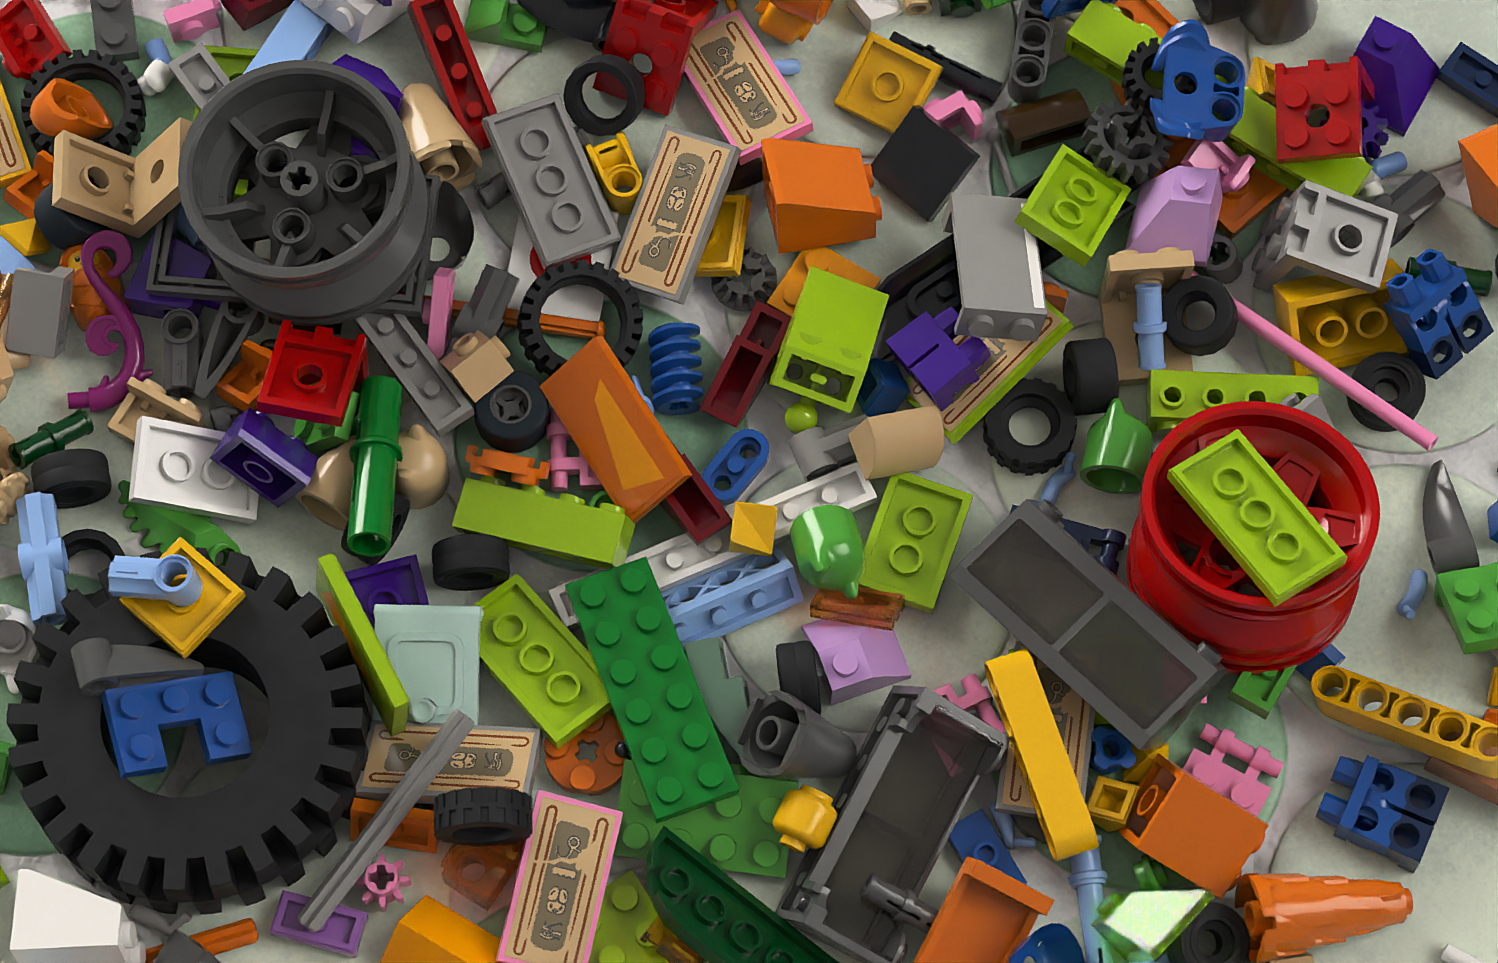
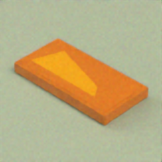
M603 336L591 339L539 386L613 503L624 508V514L634 523H637L692 476V473Z

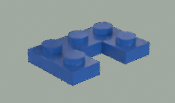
M232 671L107 689L101 695L121 779L162 773L166 770L168 763L159 731L162 729L196 724L206 765L248 759L253 753Z

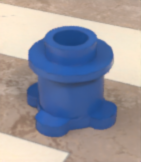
M1098 727L1091 733L1092 743L1089 766L1093 770L1102 774H1110L1116 772L1121 767L1128 769L1135 764L1136 756L1132 752L1131 742L1118 730H1107L1104 727ZM1104 746L1110 750L1111 757L1105 754Z

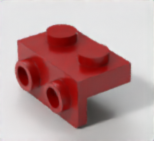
M11 0L0 10V52L4 57L2 63L14 78H23L31 81L30 76L35 70L40 73L43 72L42 64L48 59L55 64L58 62L56 55L65 52L68 58L73 54L40 0Z

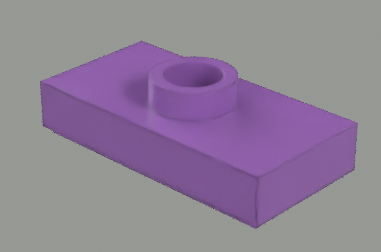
M285 890L282 891L269 931L272 936L356 958L368 919L367 912L338 905L320 930L313 932L302 925L297 919L298 914L311 897Z

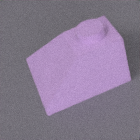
M1178 165L1142 184L1125 250H1136L1139 254L1155 253L1159 249L1166 247H1177L1181 251L1193 250L1194 264L1207 267L1223 200L1219 170Z
M882 599L802 625L801 627L805 639L811 641L813 645L816 668L830 705L910 679L912 676Z

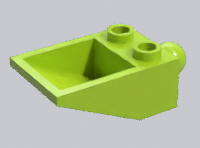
M810 266L767 383L801 396L799 402L792 404L785 413L786 426L792 433L798 434L806 429L817 426L818 413L814 408L816 402L844 413L852 412L870 361L889 298L888 294ZM792 363L798 364L801 368V375L795 380L790 379L786 373L787 367ZM830 378H836L840 383V389L835 394L828 393L825 387L827 380Z

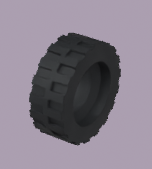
M1022 378L985 414L983 440L988 446L987 451L990 456H994L997 460L996 463L1002 468L1005 466L1010 469V472L1016 474L1018 472L1025 473L1026 476H1033L1034 473L1044 474L1049 472V469L1052 467H1058L1066 454L1071 451L1076 435L1077 417L1075 418L1073 403H1070L1068 395L1064 391L1061 392L1056 388L1057 385L1051 382L1046 383L1039 378H1034V380ZM1023 408H1035L1043 412L1050 422L1051 429L1048 437L1037 445H1024L1016 441L1009 430V421L1015 412Z
M470 787L441 793L438 797L434 798V836L436 839L442 840V842L455 845L495 846L523 841V839H528L533 833L532 797L528 796L526 792L502 787Z

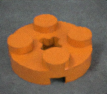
M469 444L467 446L464 461L470 463L469 472L498 477L499 470L512 473L510 481L532 486H539L540 478H548L550 462L541 461L540 467L536 468L534 467L536 460L534 458L484 448L482 449V454L477 455L479 446Z
M605 713L558 750L547 737L545 738L546 768L552 780L561 789L573 794L576 792L596 796L612 790L621 782L624 759H630V755L626 758H619L614 752L615 745L618 742L624 741L616 719L610 714ZM583 743L587 745L595 744L598 747L595 750L596 760L592 762L587 758L578 760L576 758L580 752L578 746Z

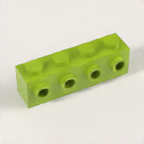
M1151 369L1146 383V425L1150 431L1165 437L1173 428L1192 415L1226 403L1260 401L1278 404L1287 396L1296 393L1300 400L1298 404H1300L1303 399L1311 394L1319 395V377Z
M481 475L480 481L465 478L452 527L461 535H493L504 539L509 547L607 570L625 563L635 523L624 514V508L610 503H600L599 508L584 505V499L561 493L559 499L544 496L545 491L543 489L527 484H521L519 490L505 487V481L486 475Z

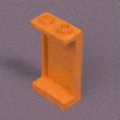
M967 856L913 963H1009V958L1014 950L1028 937L1038 915L1047 916L1054 900L981 860Z

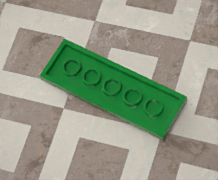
M645 556L565 584L566 594L656 824L738 795L739 787L647 557Z

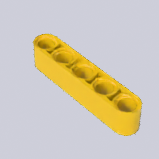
M1025 648L985 661L984 668L989 686L1007 735L1011 738L1012 749L1053 859L1059 861L1098 848V838L1029 651Z
M1324 666L1318 669L1312 676L1311 690L1319 710L1325 716L1485 777L1498 778V755L1493 757L1483 755L1490 747H1498V725L1338 666ZM1331 688H1342L1340 693L1335 696H1324L1325 692ZM1369 703H1382L1375 711L1363 710ZM1410 717L1422 718L1415 726L1403 725L1404 721ZM1450 732L1462 733L1461 737L1455 741L1443 740L1444 736Z

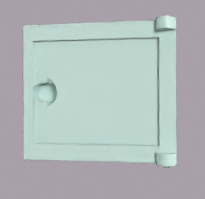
M375 604L373 610L375 633L410 699L407 722L445 723L453 711L459 710L471 718L475 723L474 725H478L480 621H482L484 615L482 606ZM373 703V720H382Z

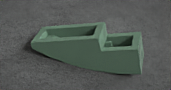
M719 637L685 642L687 659L709 715L732 748L741 757H744L743 745L737 743L742 717L750 706L747 681L742 676L729 678L724 644Z

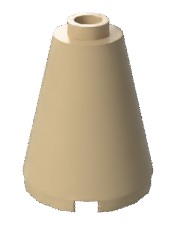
M420 83L406 86L401 91L404 97L398 116L407 134L411 150L418 160L424 175L440 176L441 183L443 181L449 182L458 192L476 179L474 171L477 167L482 168L483 163L478 148L433 87Z

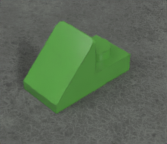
M471 0L464 26L469 40L542 53L548 29L547 25L536 19L519 4L510 3V0Z
M1297 665L1285 668L1284 671L1280 672L1278 670L1262 672L1261 675H1251L1252 672L1243 671L1232 688L1228 699L1266 720Z

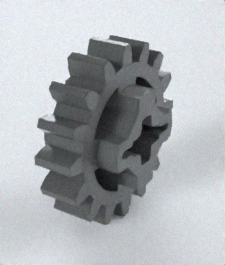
M1113 98L1108 106L1104 103L1099 104L1096 111L1092 112L1085 123L1086 130L1082 135V140L1089 142L1084 152L1086 155H1095L1097 157L1093 164L1095 168L1102 165L1108 168L1106 171V177L1108 178L1112 177L1114 173L1120 174L1121 182L1125 184L1130 176H1133L1138 184L1142 183L1146 176L1153 179L1170 157L1168 152L1173 146V142L1165 139L1167 135L1160 133L1156 129L1154 116L1149 115V117L1142 115L1143 107L1135 111L1130 106L1131 98L1127 100L1124 106H1121L1117 98Z

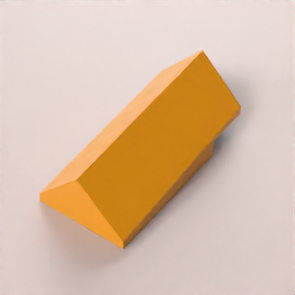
M425 895L398 921L380 963H495L501 939L430 896Z

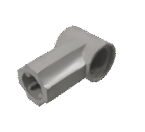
M865 414L825 430L822 427L806 429L789 440L788 444L806 482L837 470L839 465L857 459L848 434L867 418Z

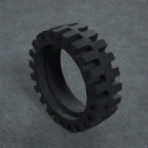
M82 49L72 50L73 57L67 58L65 52L56 55L58 62L55 64L48 59L42 64V73L37 70L34 71L30 76L32 85L26 83L23 90L25 98H21V116L26 133L38 153L41 150H45L54 157L55 137L40 132L33 125L30 118V109L34 98L54 78H61L70 82L97 79L113 86L122 97L123 116L118 126L106 137L93 142L126 155L132 153V144L135 146L139 144L141 140L140 132H144L146 126L145 102L135 76L132 72H129L127 66L122 61L117 63L114 56L107 53L104 57H101L97 50H89L88 56H84Z
M579 259L576 263H571V260L562 262L557 267H550L532 283L520 306L517 330H519L520 346H523L525 349L524 355L528 361L532 360L534 362V368L540 374L545 372L550 377L568 361L553 352L544 340L540 327L541 309L550 295L560 288L576 284L594 287L607 295L617 308L621 325L619 340L612 351L623 368L629 363L635 354L642 336L643 310L639 308L640 300L637 293L633 294L631 291L632 285L627 279L624 281L620 279L618 271L613 268L609 271L604 268L605 264L597 261L594 264H589L588 260Z

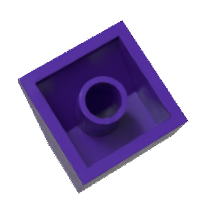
M248 408L234 420L210 456V459L279 508L309 484L318 457L309 452L307 445L296 437L288 436L275 427L270 417Z

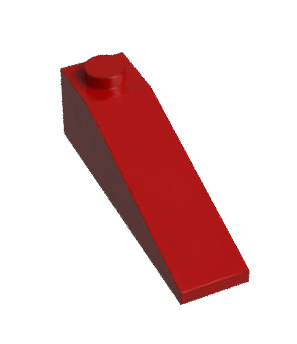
M453 0L410 1L407 11L450 112L478 148L479 152L490 148L491 145L481 122L483 118L497 114V110Z

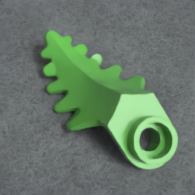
M126 480L119 482L118 489L121 492V496L118 502L120 504H128L123 510L122 515L128 519L136 518L131 523L130 530L136 533L147 529V533L141 540L142 547L150 548L160 545L158 551H161L163 555L182 537L192 547L206 548L214 565H216V555L222 551L224 559L218 566H226L230 551L241 553L238 545L221 528L211 523L209 516L130 502V482Z

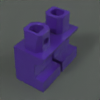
M949 307L934 318L926 311L886 340L894 358L912 379L918 383L919 387L937 405L941 412L954 402L952 396L965 384H973L980 380L975 370L991 356L988 347L980 338L971 336L958 347L952 341L958 336L954 333V327L959 316L953 307Z

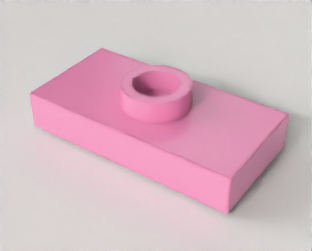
M439 267L433 276L432 298L425 299L422 317L423 324H429L427 347L437 359H441L449 348L456 274L454 269Z

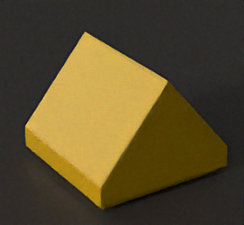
M1098 775L1087 803V809L1092 822L1108 833L1126 827L1140 787Z

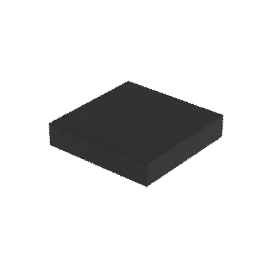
M914 105L874 159L871 168L873 176L925 220L933 221L949 200L951 192H955L980 158V155L921 106Z

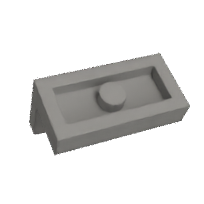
M58 266L50 273L25 268H18L14 271L5 343L7 350L52 359L65 350L75 269Z

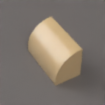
M937 405L867 417L848 434L865 481L933 468L939 462L944 447V429Z

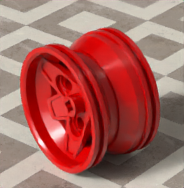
M1242 401L1226 403L1198 412L1182 421L1163 438L1148 463L1141 489L1139 514L1131 533L1126 558L1128 587L1186 639L1197 645L1204 640L1209 646L1216 649L1223 656L1219 662L1228 669L1226 673L1241 675L1243 671L1252 672L1251 675H1261L1262 672L1274 670L1280 672L1284 671L1285 668L1303 664L1317 656L1334 641L1345 626L1359 589L1360 575L1370 558L1379 530L1380 502L1374 478L1360 453L1340 432L1319 418L1299 409L1271 402ZM1237 429L1240 430L1347 555L1345 565L1274 607L1167 479L1169 469ZM1176 542H1182L1199 551L1191 567L1180 553ZM1220 565H1227L1232 571L1222 569ZM1249 583L1263 597L1236 592L1243 584Z

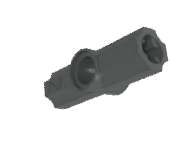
M1421 169L1392 194L1388 195L1385 193L1371 203L1398 214L1390 248L1399 243L1412 230L1418 219L1443 200L1445 192L1441 187L1440 181L1431 172L1427 173ZM1345 231L1339 236L1343 246L1350 249L1356 248L1355 237L1350 232Z
M486 264L479 282L475 286L469 304L466 303L457 317L451 333L453 340L445 357L453 351L452 348L455 342L468 333L474 334L479 330L489 339L494 335L499 338L505 322L503 320L504 314L520 281L518 277Z

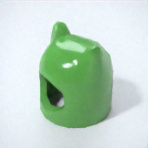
M1112 399L1106 414L1091 425L1087 433V444L1079 474L1083 482L1097 490L1115 494H1134L1141 492L1145 472L1153 455L1154 445L1150 429L1145 423L1125 412L1121 399Z
M837 505L817 506L803 512L794 520L790 528V540L795 551L800 574L809 585L821 590H840L847 598L855 599L859 593L858 578L862 573L865 561V549L857 519L850 510Z

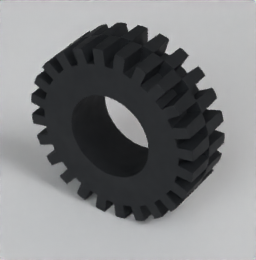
M193 547L214 565L206 548ZM161 551L149 552L140 555V557L159 559L162 553ZM231 551L226 566H214L241 588L246 597L196 647L188 658L203 664V667L232 671L253 683L268 699L269 723L265 740L256 758L235 780L216 791L204 795L176 798L151 793L138 787L127 778L121 779L101 695L87 696L80 692L70 650L74 645L83 640L105 638L110 642V645H139L164 649L174 653L177 652L120 603V596H112L110 594L109 567L97 574L104 590L103 593L88 601L77 588L74 589L61 601L68 620L60 629L45 621L38 627L32 639L40 657L36 664L20 660L13 680L22 695L21 704L8 703L7 725L16 739V746L8 748L11 767L22 783L23 789L20 790L24 802L56 850L67 857L74 869L91 884L96 880L102 882L111 895L118 900L132 905L135 897L146 898L154 910L165 914H176L178 903L192 902L201 915L221 913V899L237 894L245 905L249 906L266 899L262 885L278 876L283 878L288 887L306 875L302 859L313 850L325 857L338 842L334 825L340 817L350 820L353 799L356 797V784L361 771L365 769L368 757L366 742L368 732L370 731L371 718L357 666L353 661L342 630L338 624L335 626L330 624L323 604L310 591L303 597L297 594L292 579L288 574L272 566L266 577L258 575L249 556Z

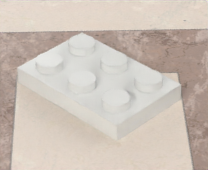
M141 416L137 420L129 492L130 502L252 524L257 518L259 494L210 459V456L226 432L147 416Z

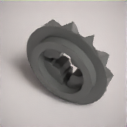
M750 247L744 250L741 265L742 270H745L747 275H756L751 278L750 292H748L747 287L741 281L734 282L738 276L711 277L712 289L717 299L726 307L737 311H752L757 301L766 304L777 287L776 267H773L766 254L761 255Z

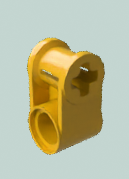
M616 133L614 139L596 146L591 144L584 145L583 150L609 207L612 211L620 212V215H630L643 182L624 133ZM623 186L633 188V190L627 193L616 191V189Z

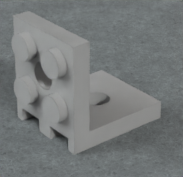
M1305 180L1289 198L1283 197L1278 209L1275 212L1270 211L1265 218L1261 232L1262 235L1266 236L1263 248H1259L1252 264V271L1256 272L1253 287L1269 292L1273 288V284H1277L1297 265L1370 293H1375L1380 288L1398 214ZM1339 231L1350 232L1355 237L1356 248L1350 249L1343 246L1338 237Z

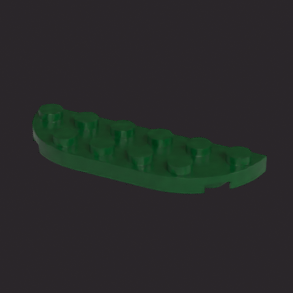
M663 826L652 842L646 858L645 879L651 902L664 926L708 963H839L667 827Z

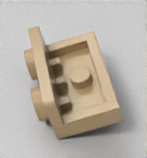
M130 377L126 383L129 393L107 425L109 432L132 445H135L137 420L141 416L207 428L201 415L202 410L197 405L184 398H181L178 402L165 395L167 393L166 390L150 379H145L141 382L134 377Z

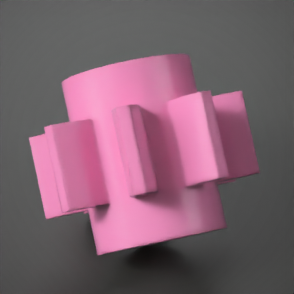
M380 853L379 861L368 865L365 869V878H358L355 882L356 888L368 889L362 897L365 905L375 900L380 904L382 911L386 912L387 903L394 900L401 904L404 903L401 887L411 886V880L407 876H398L404 867L401 860L396 861L392 865L386 861L384 854ZM381 875H388L390 880L386 883L385 890H378L376 883L380 882Z

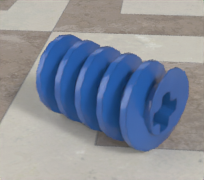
M667 323L656 327L648 336V345L652 348L649 351V360L652 363L650 366V376L653 378L651 392L654 394L651 403L654 410L663 415H686L699 411L700 405L692 402V400L703 397L704 389L691 385L701 382L703 374L691 369L701 366L702 358L691 353L701 349V342L689 339L700 334V327L696 324Z

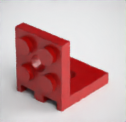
M617 0L602 55L611 54L624 58L634 67L633 57L635 54H644L651 60V72L644 73L637 69L644 82L646 94L644 108L666 116L672 112L693 38L715 17L719 1ZM607 72L596 73L593 89L627 101L626 90L620 80Z
M1358 56L1349 57V62L1327 64L1325 59L1308 60V66L1286 68L1283 63L1275 64L1276 155L1280 164L1363 157L1361 98L1363 97L1364 102L1375 101V88ZM1323 108L1329 111L1330 117L1324 126L1315 128L1308 125V117L1314 110Z
M283 319L257 398V411L342 427L352 392L357 389L362 381L368 378L366 335L358 334L356 340L335 337L333 329L316 326L315 332L292 328V321Z

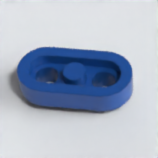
M743 429L736 432L703 471V480L722 506L737 501L767 464L769 459V443L766 437L754 429ZM749 449L754 451L756 455L752 459H744L740 454L742 451ZM719 481H726L730 484V487L725 491H720L716 489L715 484Z

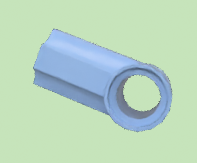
M115 555L114 560L110 562L108 579L109 592L112 596L168 600L175 606L184 607L195 603L203 591V582L190 561L181 555H168L162 559ZM183 574L187 575L181 585L170 587L171 581L175 577Z

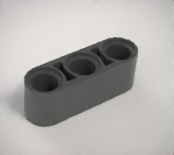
M1021 0L1007 84L1010 97L1020 104L1041 98L1044 90L1056 17L1045 18L1042 11H1037L1030 7L1034 4L1041 5L1044 0ZM1035 40L1038 41L1041 45L1038 47L1028 46L1025 43V41ZM1030 76L1035 82L1025 83L1018 79V77Z

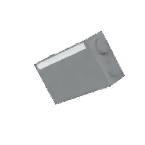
M951 192L942 218L943 232L954 234L962 308L954 327L955 335L1013 339L1017 341L1038 340L1047 317L1038 240L1036 236L1031 235L1026 229L1014 222L1027 199Z

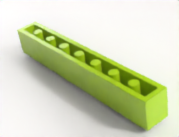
M1091 0L1067 32L1064 52L1122 87L1121 81L1125 63L1132 49L1136 51L1137 45L1142 41L1148 46L1150 38L1155 37L1158 38V44H1161L1162 38L1150 26L1144 23L1137 24L1124 16L1122 11L1114 4L1109 2L1103 3L1100 0ZM1152 67L1149 68L1144 74L1147 84L1155 89L1163 90L1164 67L1158 72L1153 71ZM1215 75L1220 82L1228 84L1222 76ZM1245 86L1242 118L1228 137L1222 140L1238 157L1250 154L1256 159L1252 165L1253 168L1292 192H1295L1305 180L1356 198L1365 186L1372 170V166L1366 162L1364 157L1280 164L1276 155V108L1262 100L1255 90ZM1213 112L1218 120L1225 121L1222 115Z

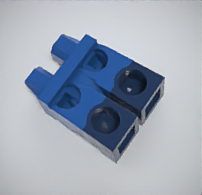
M1427 249L1416 258V264L1421 272L1420 275L1414 279L1413 275L1401 273L1395 275L1386 283L1391 299L1383 306L1387 314L1392 316L1393 325L1404 340L1409 352L1406 357L1419 367L1423 375L1437 380L1463 358L1461 352L1468 354L1492 334L1494 330L1471 286L1467 282L1468 278L1464 269L1449 264L1442 252ZM1468 328L1475 330L1469 337H1465L1463 333ZM1438 353L1445 355L1443 360L1435 362L1433 359Z
M1367 755L1364 763L1356 759L1340 756L1330 781L1351 789L1350 797L1346 801L1325 792L1315 817L1335 827V837L1344 841L1347 839L1361 848L1381 854L1398 862V867L1414 873L1421 862L1450 787L1395 766L1380 763L1378 759Z

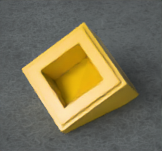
M735 501L730 535V552L772 557L778 508L771 505Z

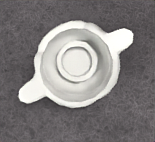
M0 604V674L5 677L9 691L13 694H18L20 691L13 679L20 660L36 664L40 657L32 639L39 625L33 624L30 613L8 604Z

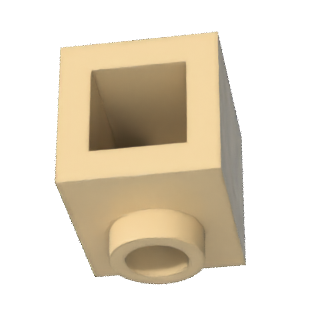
M479 330L474 334L468 333L458 339L453 345V351L439 361L461 391L475 403L514 372V369L506 360L511 355L506 346L496 335L489 339Z

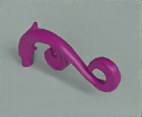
M103 230L92 234L85 241L81 249V262L84 273L89 283L112 314L96 317L89 323L85 332V342L89 350L97 356H110L116 352L119 344L108 340V334L112 331H118L124 341V361L119 373L111 381H109V376L105 375L97 387H88L89 391L67 393L69 409L90 408V412H97L113 408L122 403L129 393L126 383L130 377L143 382L154 373L152 369H143L145 362L144 343L132 313L102 279L94 266V255L101 249H110L116 255L115 266L107 271L109 277L116 278L121 276L131 265L133 249L130 242L124 235L112 230Z

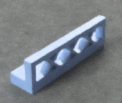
M777 544L773 545L772 557L752 554L661 593L684 652L686 651L685 642L721 637L804 601L794 567ZM774 561L777 563L765 569H758ZM729 580H730V581H734V582H732V583H730V584H727V585H725V586H720V584L725 583V582H727V581H729ZM689 597H695L694 599L689 600L687 602H681L682 600L687 599Z

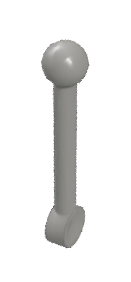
M992 128L987 132L986 139L989 143L993 144L1008 189V197L1016 192L1017 189L1015 188L1000 143L1002 133L1000 130Z

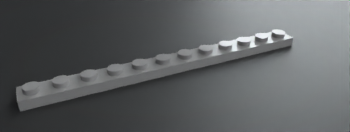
M202 42L167 64L172 75L199 111L220 89L231 82ZM297 227L289 231L294 239L302 234L304 228ZM326 251L322 261L329 259L330 254ZM366 313L353 319L439 437L475 414L471 404L404 315Z

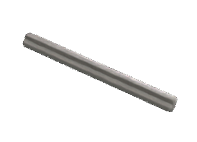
M459 710L452 712L298 914L297 919L302 925L313 932L320 930L473 729L475 723L471 718Z

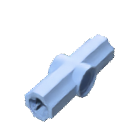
M41 492L25 494L24 497L16 500L22 542L18 544V557L23 579L27 582L30 615L34 625H41L43 621L52 626L61 625L68 620L61 601L68 595L65 575L69 574V564L65 543L59 533L57 505L53 494Z

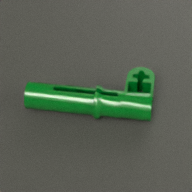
M383 375L366 378L354 391L360 394L350 433V436L356 435V441L349 450L350 460L354 465L347 545L352 552L366 557L383 555L391 547L397 461L402 462L403 451L399 446L403 389L397 380Z

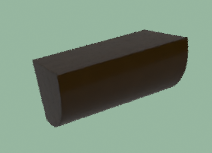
M1076 88L1009 107L995 113L1011 157L1082 136L1086 130L1084 125L1091 115L1083 96Z

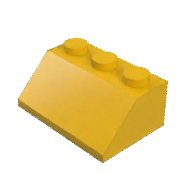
M1392 258L1387 259L1380 288L1375 293H1370L1321 274L1273 284L1278 328L1338 369L1357 365L1368 356L1379 352H1395L1401 355L1409 353L1403 338L1393 325L1392 316L1387 314L1383 306L1391 299L1386 283L1395 275L1405 272ZM1287 355L1293 376L1315 374Z

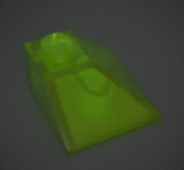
M1209 890L1133 891L1120 893L1119 895L1114 892L1098 906L1096 911L1100 915L1091 925L1127 963L1156 960L1215 896Z

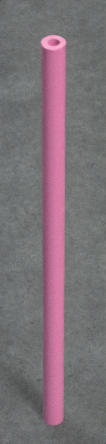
M1193 270L1191 276L1200 275ZM1233 298L1237 306L1240 323L1427 451L1434 447L1438 440L1436 435Z

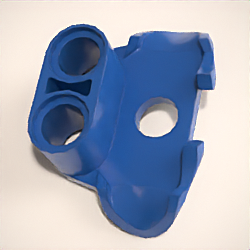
M1194 19L1181 21L1171 27L1163 37L1152 64V70L1156 72L1161 71L1164 67L1162 100L1150 98V109L1155 119L1156 129L1166 135L1195 140L1204 138L1210 142H1220L1228 137L1242 118L1245 67L1236 56L1210 45L1207 31L1200 22ZM1179 75L1190 77L1195 83V92L1191 94L1180 93L1174 86L1175 77ZM1215 75L1222 76L1228 84L1220 82ZM1213 112L1222 115L1225 121L1218 120Z

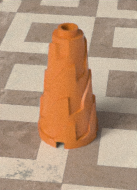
M1300 873L1243 874L1238 880L1235 891V908L1244 907L1243 920L1250 935L1248 959L1251 962L1265 963L1275 959L1307 953L1306 949L1346 942V938L1368 934L1385 926L1404 923L1407 915L1413 911V898L1410 890L1403 888L1399 882L1379 879H1348L1338 875L1308 877Z

